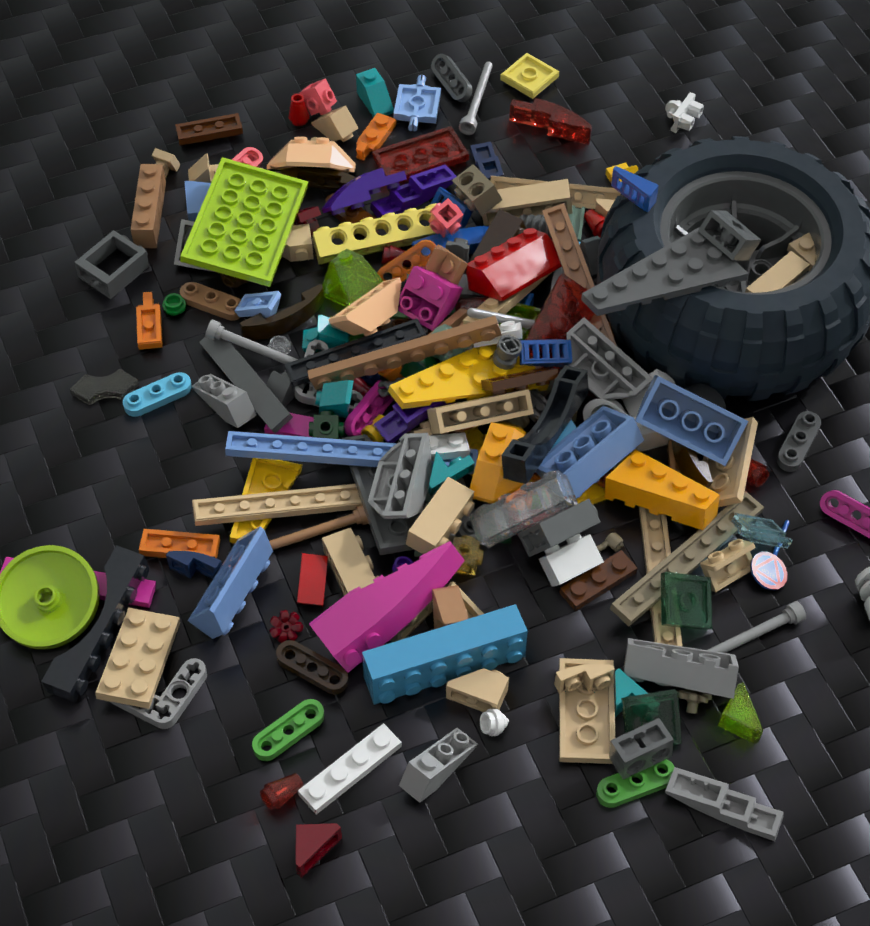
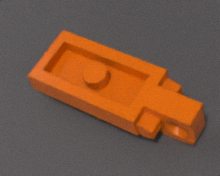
M377 112L358 138L356 158L364 161L370 152H378L396 127V119Z
M143 292V305L136 307L138 349L162 348L159 303L154 304L152 292Z

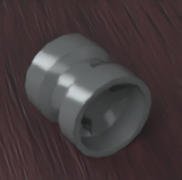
M507 335L501 337L493 354L492 360L494 364L500 369H512L516 365L522 350L521 342L514 336Z

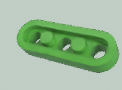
M314 699L304 700L258 733L252 741L255 756L262 761L273 760L320 726L324 720L322 704ZM309 714L315 715L312 719H308L306 716ZM286 730H293V731H294V732H293L292 734H290V735H286V734H285V731H286ZM264 746L272 747L269 751L262 750Z
M666 759L624 780L619 773L604 778L598 784L597 799L603 806L614 808L665 789L675 766ZM663 768L667 773L661 774L657 769ZM639 778L641 783H634L632 779ZM613 787L616 792L610 793L607 791V788Z

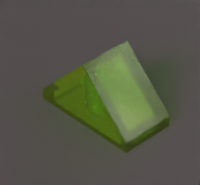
M743 682L737 685L734 699L730 698L718 726L755 744L759 743L763 729Z

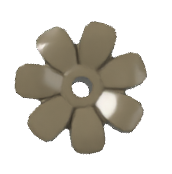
M688 689L677 691V696L687 701L686 712L697 714L698 703H708V700L712 699V694L695 692Z

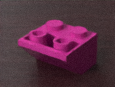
M413 266L400 294L398 311L411 319L417 318L420 324L430 330H434L452 312L463 288L451 283L435 272L426 270L425 267Z

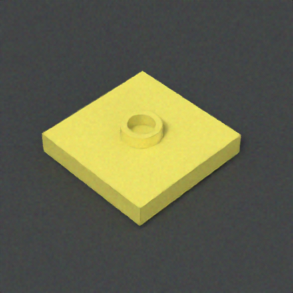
M526 53L501 74L500 80L533 99L559 77V71Z

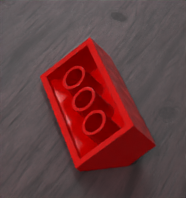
M528 228L521 234L509 238L505 243L493 247L489 252L475 257L466 267L469 290L499 301H504L562 267L553 241L547 233L538 231L535 228Z

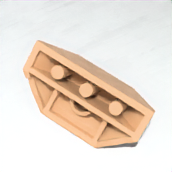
M294 137V140H290L268 162L267 169L283 170L293 167H324L354 173L356 163L335 141H329V138L319 137L316 138V141L307 140V137Z
M400 277L382 281L372 290L328 319L330 326L353 336L359 334L369 336L377 332L378 326L389 323L391 321L390 318L398 312L401 290Z

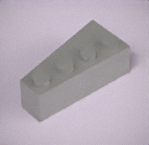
M628 638L623 672L636 682L647 680L662 686H676L734 699L739 666L734 654Z

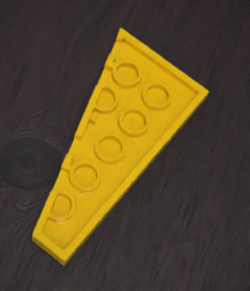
M497 344L472 348L389 385L388 392L401 409L430 406L432 402L439 401L453 403L456 399L466 398L469 401L493 396L492 392L482 390L481 380L536 368L534 366L520 365L519 355L516 365L512 369H500L492 360L494 351L497 348ZM535 383L529 384L528 389L546 391L549 384L543 386H536ZM514 388L506 389L507 392L517 391Z

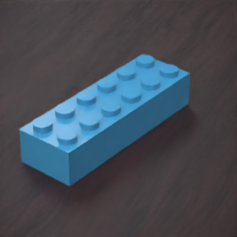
M514 604L362 652L364 679L373 704H386L392 702L397 697L406 694L415 695L422 689L431 686L440 687L447 681L483 668L492 670L497 665L507 662L515 663L521 660L522 657H525L528 631L517 605Z

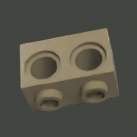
M471 165L452 180L456 187L454 192L461 201L464 200V203L471 212L475 210L480 216L502 201L494 184L474 165Z

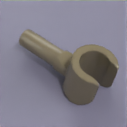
M610 533L605 541L596 547L599 552L608 547L617 552L624 544L623 539L617 533Z

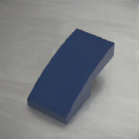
M491 141L470 145L469 150L474 165L489 180H491V176H504L499 158L495 156Z
M169 551L166 554L169 569L190 579L196 571L214 579L222 566L221 560L197 552Z

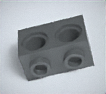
M660 718L611 740L609 758L624 780L672 757L674 739Z

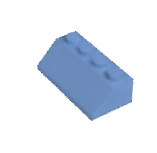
M654 375L635 419L636 422L726 466L748 423L747 420L657 375Z
M602 406L549 451L536 470V473L558 496L573 502L590 486L598 482L610 469L617 466L624 457L633 452L644 441V438L634 417Z
M262 527L256 528L236 541L188 619L191 624L212 639L220 635H226L233 626V617L244 608L246 604L244 601L245 597L256 588L258 584L257 577L270 564L268 559L273 550Z

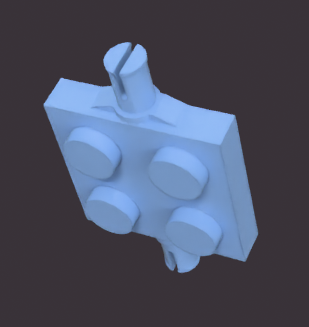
M421 75L418 76L417 84H399L394 108V118L401 121H410L408 129L410 131L413 129V132L417 130L418 122L436 124L441 88L425 85L426 76L424 75L422 76V81Z

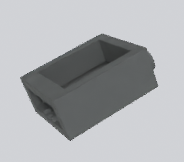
M114 230L74 262L78 277L110 299L149 267L147 251L142 246H137L131 242L125 235H120ZM118 249L129 256L130 259L109 276L96 266Z
M587 499L518 533V536L530 557L569 539L601 521L596 507L591 503L590 499Z

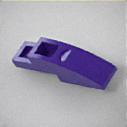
M383 168L362 174L337 190L326 202L322 212L331 211L332 215L345 212L344 207L351 206V209L363 207L364 201L371 199V194L381 192L380 187L387 186L388 190L400 186L399 181L407 179L405 171L385 176Z
M432 402L430 406L401 409L395 403L392 406L393 411L374 423V427L387 443H394L428 418L427 409L450 405L455 402Z

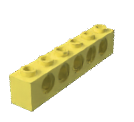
M436 203L419 210L410 208L396 215L395 213H387L377 219L368 217L360 220L358 223L344 222L334 228L327 226L318 228L313 232L312 238L318 264L381 252L384 247H389L390 245L397 248L409 246L413 241L436 234L430 225L423 226L419 222L421 220L429 221L430 210ZM398 225H406L408 230L402 231L398 228ZM383 229L387 234L384 236L378 235L376 230ZM362 234L365 239L357 240L354 235ZM339 238L343 241V244L335 245L332 240Z

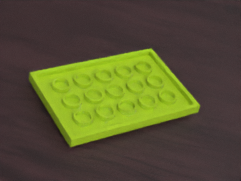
M222 157L181 253L180 262L270 287L306 193L308 181Z

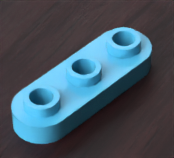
M178 372L137 389L124 397V410L129 416L137 417L184 397L192 389L191 379L187 374Z

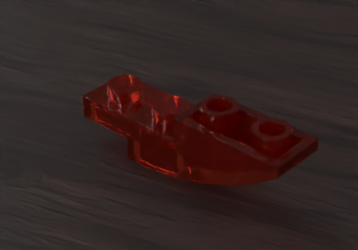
M535 98L533 104L512 99L509 121L548 129L549 136L590 144L592 125L576 113L557 104Z

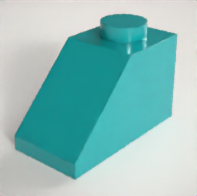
M376 68L356 74L357 94L374 117L377 112L383 115L394 113L385 81Z
M345 380L323 383L322 391H317L315 405L319 406V414L321 411H332L334 415H338L340 418H347L354 381Z

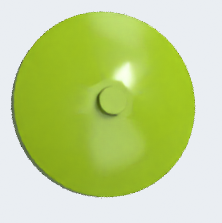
M39 546L21 553L11 560L0 574V627L15 642L33 649H52L73 641L87 629L98 609L100 589L95 572L81 555L62 546Z

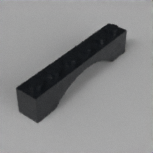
M567 365L563 367L555 378L547 404L536 424L524 437L512 439L502 453L504 479L528 484L589 394L588 370Z
M117 545L104 567L107 577V594L99 619L91 631L77 645L53 659L41 681L47 692L75 703L79 696L86 692L88 680L92 672L98 669L102 653L110 647L116 627L123 623L125 611L129 603L134 602L138 586L141 581L147 578L149 573V566L144 555Z

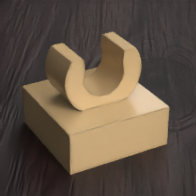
M155 148L152 157L156 164H163L165 177L168 175L169 169L177 172L181 164L175 155Z

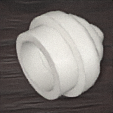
M495 708L488 709L480 716L481 730L484 734L490 736L501 734L509 722L508 718Z

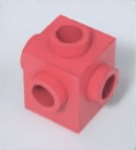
M326 78L308 85L300 92L304 96L311 116L317 113L324 115L332 110L331 106L337 102Z
M449 198L442 204H436L430 210L431 215L428 222L436 234L440 233L444 238L449 233L451 235L455 234L461 228L460 223L464 214Z

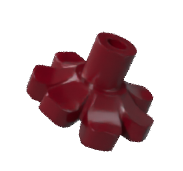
M282 610L279 613L280 617L273 616L270 623L274 627L270 628L269 632L273 638L277 637V641L280 643L286 641L287 637L295 641L298 638L295 631L301 632L303 624L297 622L300 617L296 612H292L289 615L287 610Z

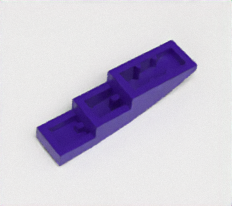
M446 164L409 177V183L390 189L389 196L371 202L370 210L378 218H381L387 213H395L396 215L403 213L407 209L416 208L433 198L439 187L446 189L453 184L452 180L457 176Z

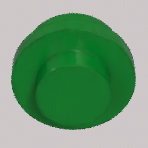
M169 294L163 301V310L169 315H179L186 309V302L179 294Z

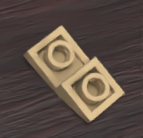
M584 664L569 667L556 672L554 685L559 693L566 690L574 691L582 684L585 685L588 692L594 689L602 690L613 681L615 669L610 664Z

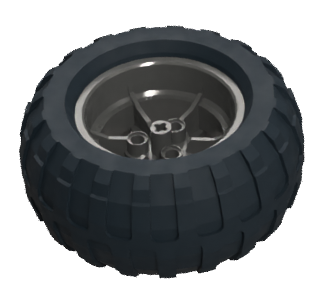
M733 136L731 140L714 141L711 138L697 140L689 145L687 149L673 148L655 158L652 165H646L640 171L638 170L634 173L659 185L656 203L649 212L642 210L624 195L620 194V196L616 197L605 217L597 255V285L693 230L700 228L711 210L729 212L761 239L749 260L736 261L749 273L745 281L738 282V280L728 281L725 286L703 287L700 292L666 300L661 297L653 299L650 304L642 305L641 303L628 305L625 310L608 313L613 334L625 348L633 351L635 360L651 373L656 369L667 373L673 378L677 386L685 390L693 384L702 383L717 390L723 400L726 399L727 395L745 396L747 401L768 399L773 393L780 392L784 395L795 393L807 388L814 379L818 380L822 376L826 377L831 374L867 333L870 325V209L863 198L854 195V188L842 174L834 171L830 172L824 167L819 158L809 153H798L786 148V144L771 141L770 143L751 141L748 137ZM810 233L817 255L815 265L810 271L808 270L794 283L781 289L768 292H745L748 286L789 253L787 251L789 243Z

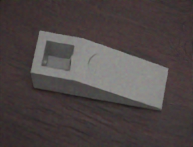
M212 374L202 376L197 383L191 386L225 422L236 428H239L257 415L246 391Z
M459 728L454 729L409 761L399 786L420 803L444 783L477 747L478 743Z

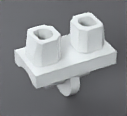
M690 92L683 102L671 100L666 104L667 116L669 118L673 117L674 120L670 131L677 133L680 128L690 131L694 125V117L699 118L702 115L704 105L695 101L696 94Z

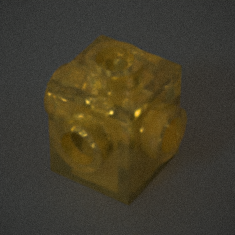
M467 535L454 537L453 545L465 560L456 573L476 575L477 565L482 566L484 550H480V541Z

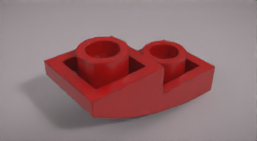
M302 553L296 604L323 606L328 556Z

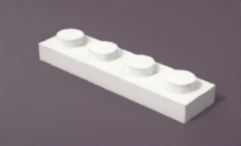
M383 723L300 788L298 795L317 815L400 749L402 742Z

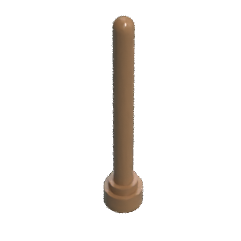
M363 505L356 507V510L352 511V514L270 540L269 542L272 550H276L354 523L364 526L369 524Z

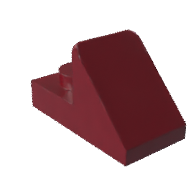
M309 207L298 211L294 225L309 224L310 233L313 236V232L320 228L316 219L317 216L321 215L319 207Z

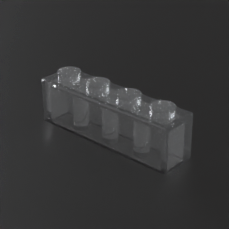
M560 471L547 472L542 476V479L526 483L520 487V490L512 494H504L498 498V501L490 505L486 504L478 507L476 512L469 515L478 543L489 548L578 504L568 476Z

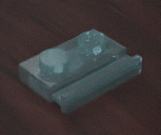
M735 513L731 520L738 528V533L748 538L750 542L789 548L793 541L791 538L785 537L786 533L771 519Z

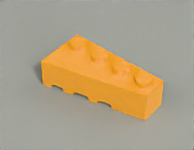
M636 449L605 480V499L613 501L616 498L625 501L626 506L635 508L637 505L649 509V513L657 516L665 514L671 516L672 521L700 530H704L718 514L720 498L718 493Z

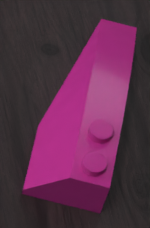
M449 541L421 555L418 561L410 565L405 563L397 567L398 571L386 577L381 575L373 579L374 583L362 589L359 586L351 590L309 624L333 657L348 673L363 661L362 652L383 646L410 623L432 601V589L443 588L465 560Z

